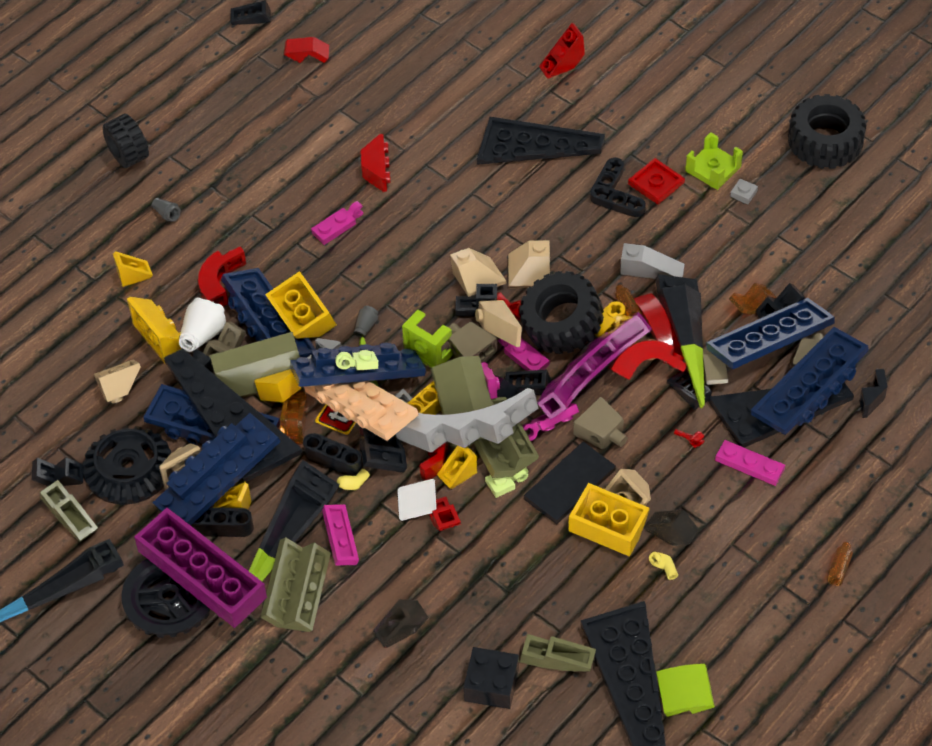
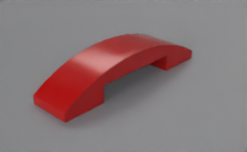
M652 293L633 298L632 303L636 311L643 316L652 328L651 333L654 339L674 346L670 354L672 355L675 352L684 358L672 325L658 299Z

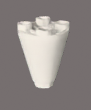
M195 298L188 305L179 337L180 347L187 352H191L218 335L226 323L223 306L209 300Z

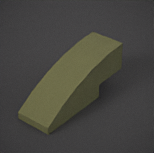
M59 480L40 492V499L79 542L98 530L93 520L74 496L67 492Z
M527 634L520 662L554 670L590 671L596 649L551 636L550 640Z

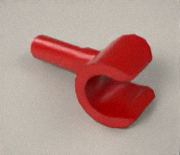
M677 429L674 431L675 435L689 440V443L694 448L699 447L705 442L702 440L704 434L700 431L693 435Z

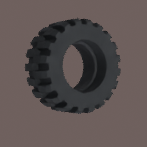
M824 94V96L814 95L811 99L803 100V103H799L795 110L792 111L788 132L789 146L802 162L806 161L812 167L816 165L821 169H824V167L835 169L836 166H845L847 162L851 163L861 153L867 126L865 116L860 111V108L856 104L853 105L851 100L847 98L842 99L841 96H830V94ZM821 127L832 128L840 132V134L823 135L813 129Z
M558 271L553 275L546 274L543 279H537L534 282V286H529L525 292L527 295L522 297L521 306L519 307L521 323L535 346L548 353L553 351L555 354H563L564 351L571 353L578 347L579 349L585 347L584 344L586 342L590 343L594 339L593 335L598 334L601 328L599 324L603 323L604 309L592 283L581 274H574V272L570 271L565 273ZM564 303L578 304L573 314L559 322L546 321L548 314L555 307Z

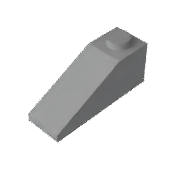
M624 243L620 275L656 279L658 274L683 277L685 264L646 246Z

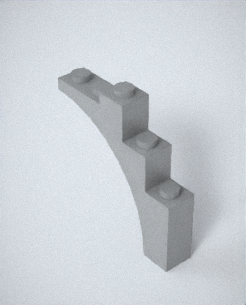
M527 388L501 403L467 413L451 415L418 413L419 415L396 433V437L428 452H433L445 442L466 448L480 437L499 444L514 433L513 426L538 409L535 392Z

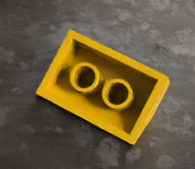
M300 271L265 294L289 330L293 332L296 339L320 337L337 326L329 311Z
M127 298L133 325L165 363L164 357L182 349L179 345L181 332L178 333L174 322L170 318L167 319L165 317V313L160 305L156 306L150 299Z
M588 483L569 516V532L630 557L640 539L650 508Z

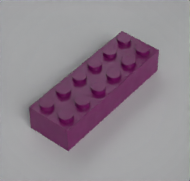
M169 508L163 510L134 536L138 552L233 628H236L267 598L265 584Z

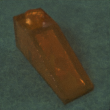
M296 392L284 401L280 417V430L298 445L303 444L305 436L307 392Z

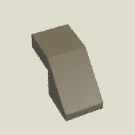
M226 322L219 339L208 341L203 353L210 357V355L240 347L246 331L232 322Z
M703 349L704 380L706 384L728 383L726 364L707 349Z

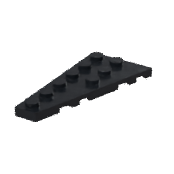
M489 117L477 156V165L601 154L605 134Z
M845 382L842 384V389L837 395L832 394L828 398V403L823 409L818 408L814 412V417L853 400L854 394ZM771 389L709 397V404L739 446L745 448L779 433V431L751 414V409Z

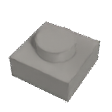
M739 179L732 189L730 197L749 204L757 193L758 186Z

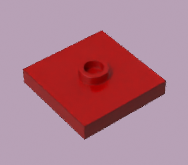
M656 158L628 179V184L657 205L685 183L684 177Z

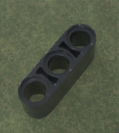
M310 433L304 437L305 457L309 461L348 476H356L363 469L361 453L358 450L316 433Z
M209 508L191 525L203 536L247 537L254 530L252 514L245 508Z

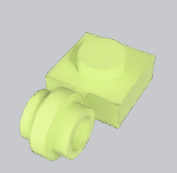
M362 350L352 353V356L348 352H340L335 358V363L340 369H348L354 366L357 370L378 369V359L373 351Z
M524 468L513 477L492 478L489 475L485 477V482L495 498L514 490V481H525L528 478V469Z

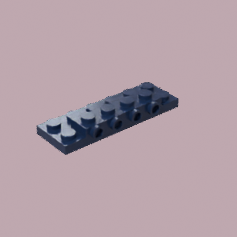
M259 268L222 275L221 281L230 292L228 305L231 309L237 311L239 322L246 324L250 337H255L258 342L291 332L265 295L273 290V288ZM294 337L300 357L307 358L311 355V351L316 350L309 338L296 339Z
M806 298L706 342L707 350L731 369H735L833 325L835 317L809 298Z
M833 327L751 409L752 416L784 435L796 424L801 426L804 422H811L814 412L818 408L823 409L828 403V398L832 394L837 395L846 380L851 381L856 374L855 364L869 351L868 345Z
M381 343L375 346L368 344L358 347L341 346L337 349L319 348L311 351L310 359L300 357L297 360H290V368L299 387L425 376L426 368L415 350L403 349L398 351L396 345L391 343ZM368 350L373 351L378 359V369L357 370L355 366L348 369H340L335 363V358L340 352H348L352 356V353Z
M161 384L143 417L144 422L163 427L165 433L172 439L185 438L188 443L198 445V443L204 444L206 441L212 442L215 437L185 392L181 389ZM261 413L279 428L281 424L280 418Z
M249 413L236 426L231 423L228 427H221L217 437L212 442L206 441L202 445L199 454L190 456L180 471L172 472L167 482L169 488L152 503L160 512L169 508L191 526L281 441L278 436Z

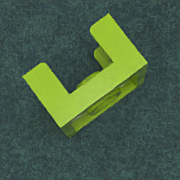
M710 132L705 137L704 149L696 157H694L693 150L687 155L686 172L718 190L741 168L743 151L734 147L733 156L718 148V136Z
M417 310L402 325L404 349L415 350L421 361L431 368L447 362L453 355V350L449 348L442 351L441 347L452 336V329L442 325L431 335L417 326L425 317V313Z

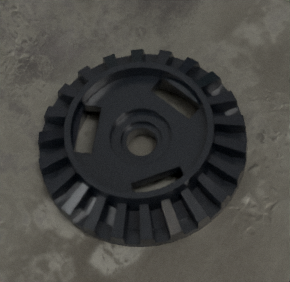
M125 426L121 430H110V434L101 435L98 442L94 441L91 444V449L86 452V459L83 461V474L89 489L100 499L113 504H135L153 497L163 489L164 484L159 466L171 454V450L166 440L164 441L158 433L154 434L148 428L142 430L140 426H135L134 429H129L128 426ZM146 445L154 453V458L148 460L142 446ZM114 447V449L104 459L103 456L106 454V452ZM125 461L134 462L131 467L125 468L122 466Z
M148 559L142 561L130 572L122 588L121 599L127 619L134 624L136 629L143 630L147 635L155 634L159 638H163L164 635L177 637L178 633H189L191 628L199 627L201 621L208 618L211 610L200 600H197L196 604H191L190 592ZM162 581L161 583L157 584V585L154 586L153 588H150V587H152L154 584H156L157 582ZM172 591L175 593L172 599L167 600L163 598L166 592ZM150 613H154L159 616L168 618L169 620H160L153 618L149 615Z

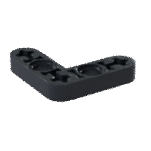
M610 158L591 188L590 199L592 203L632 217L643 216L646 210V203L642 198L615 190L624 172V162L620 158ZM611 179L612 182L606 184L603 183L602 180ZM614 199H621V200H623V202L620 203V204H617V203H614L613 200H614Z

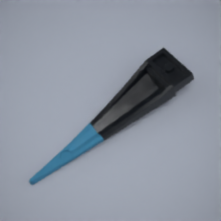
M108 539L89 547L39 586L0 609V622L104 579V574L115 572L118 568L124 566L122 558L111 540Z

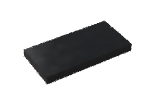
M583 441L524 495V500L557 525L574 509L587 484L599 486L616 470V465Z

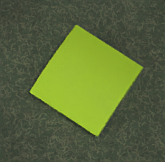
M705 664L683 665L656 672L664 714L667 717L689 710L694 714L715 707Z

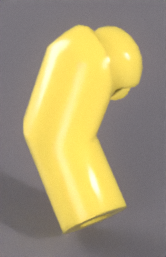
M361 469L356 476H340L337 479V483L340 484L338 487L344 490H358L369 478L370 474L365 469Z
M652 552L649 555L651 564L663 569L668 580L678 577L677 570L670 556L660 552Z

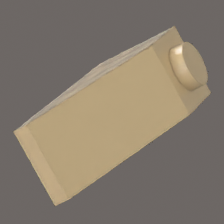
M504 300L479 301V308L476 309L475 317L482 328L511 345L520 347L522 327Z

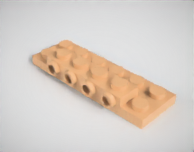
M369 381L304 386L305 392L316 398L321 404L328 405L334 412L338 411L346 419L353 420L361 428L368 429L386 441L419 415L415 407Z

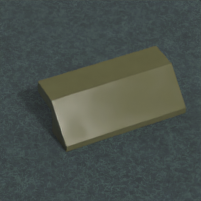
M293 332L210 355L215 376L241 398L258 393L254 380L291 369L290 360L300 358Z
M479 356L458 357L431 368L442 415L467 413L492 406ZM450 443L451 448L457 447V445Z
M497 397L491 399L492 405L507 400V398ZM520 422L512 427L514 433L499 444L486 439H477L474 442L492 478L513 477L538 459L539 455Z
M286 537L281 539L261 618L278 628L312 631L331 553L316 543L302 548Z

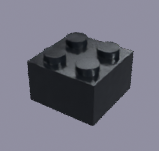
M473 647L463 687L464 701L511 709L519 672V655Z

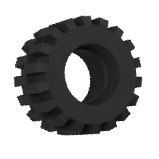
M124 113L103 124V135L106 144L114 158L124 168H129L149 157L148 144L144 134L135 120L128 114Z

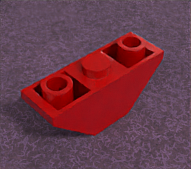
M574 23L570 24L539 65L547 79L574 69L585 55L584 37Z
M379 134L361 149L362 177L381 191L387 192V183H391L390 171H386V168H390L389 156L385 157V154H389L388 142H384V135Z

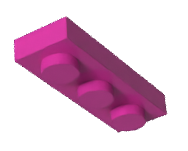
M724 440L715 458V461L774 486L777 485L785 470V464L727 440Z
M324 505L322 513L335 566L357 565L359 558L346 506Z

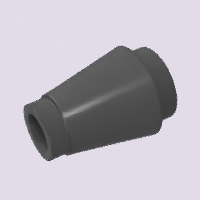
M155 198L152 202V208L166 221L173 222L179 218L181 210L178 204L160 198Z
M364 306L363 309L359 310L354 330L356 336L365 338L377 322L379 313L375 308Z

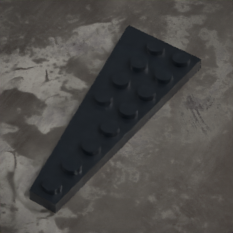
M181 349L164 357V361L215 438L221 427H228L231 423L236 426L249 413L279 437L281 442L242 477L244 482H248L302 454L298 444L187 351Z
M645 601L581 620L580 625L589 647L596 649L594 659L630 745L666 746Z

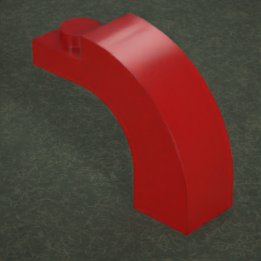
M240 246L224 255L216 251L203 263L198 275L202 299L220 304L223 307L228 304L226 290L220 282L223 274L231 273L246 265L245 252Z
M643 340L633 343L613 359L608 369L630 380L639 364L647 359H660L681 372H684L687 365L683 362L684 358L675 352L672 355L670 354L674 346L656 340Z

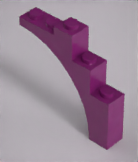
M637 312L609 333L606 332L594 340L584 354L569 363L565 372L546 386L537 402L551 420L566 410L576 395L593 377L624 350L650 332L652 329L650 325Z

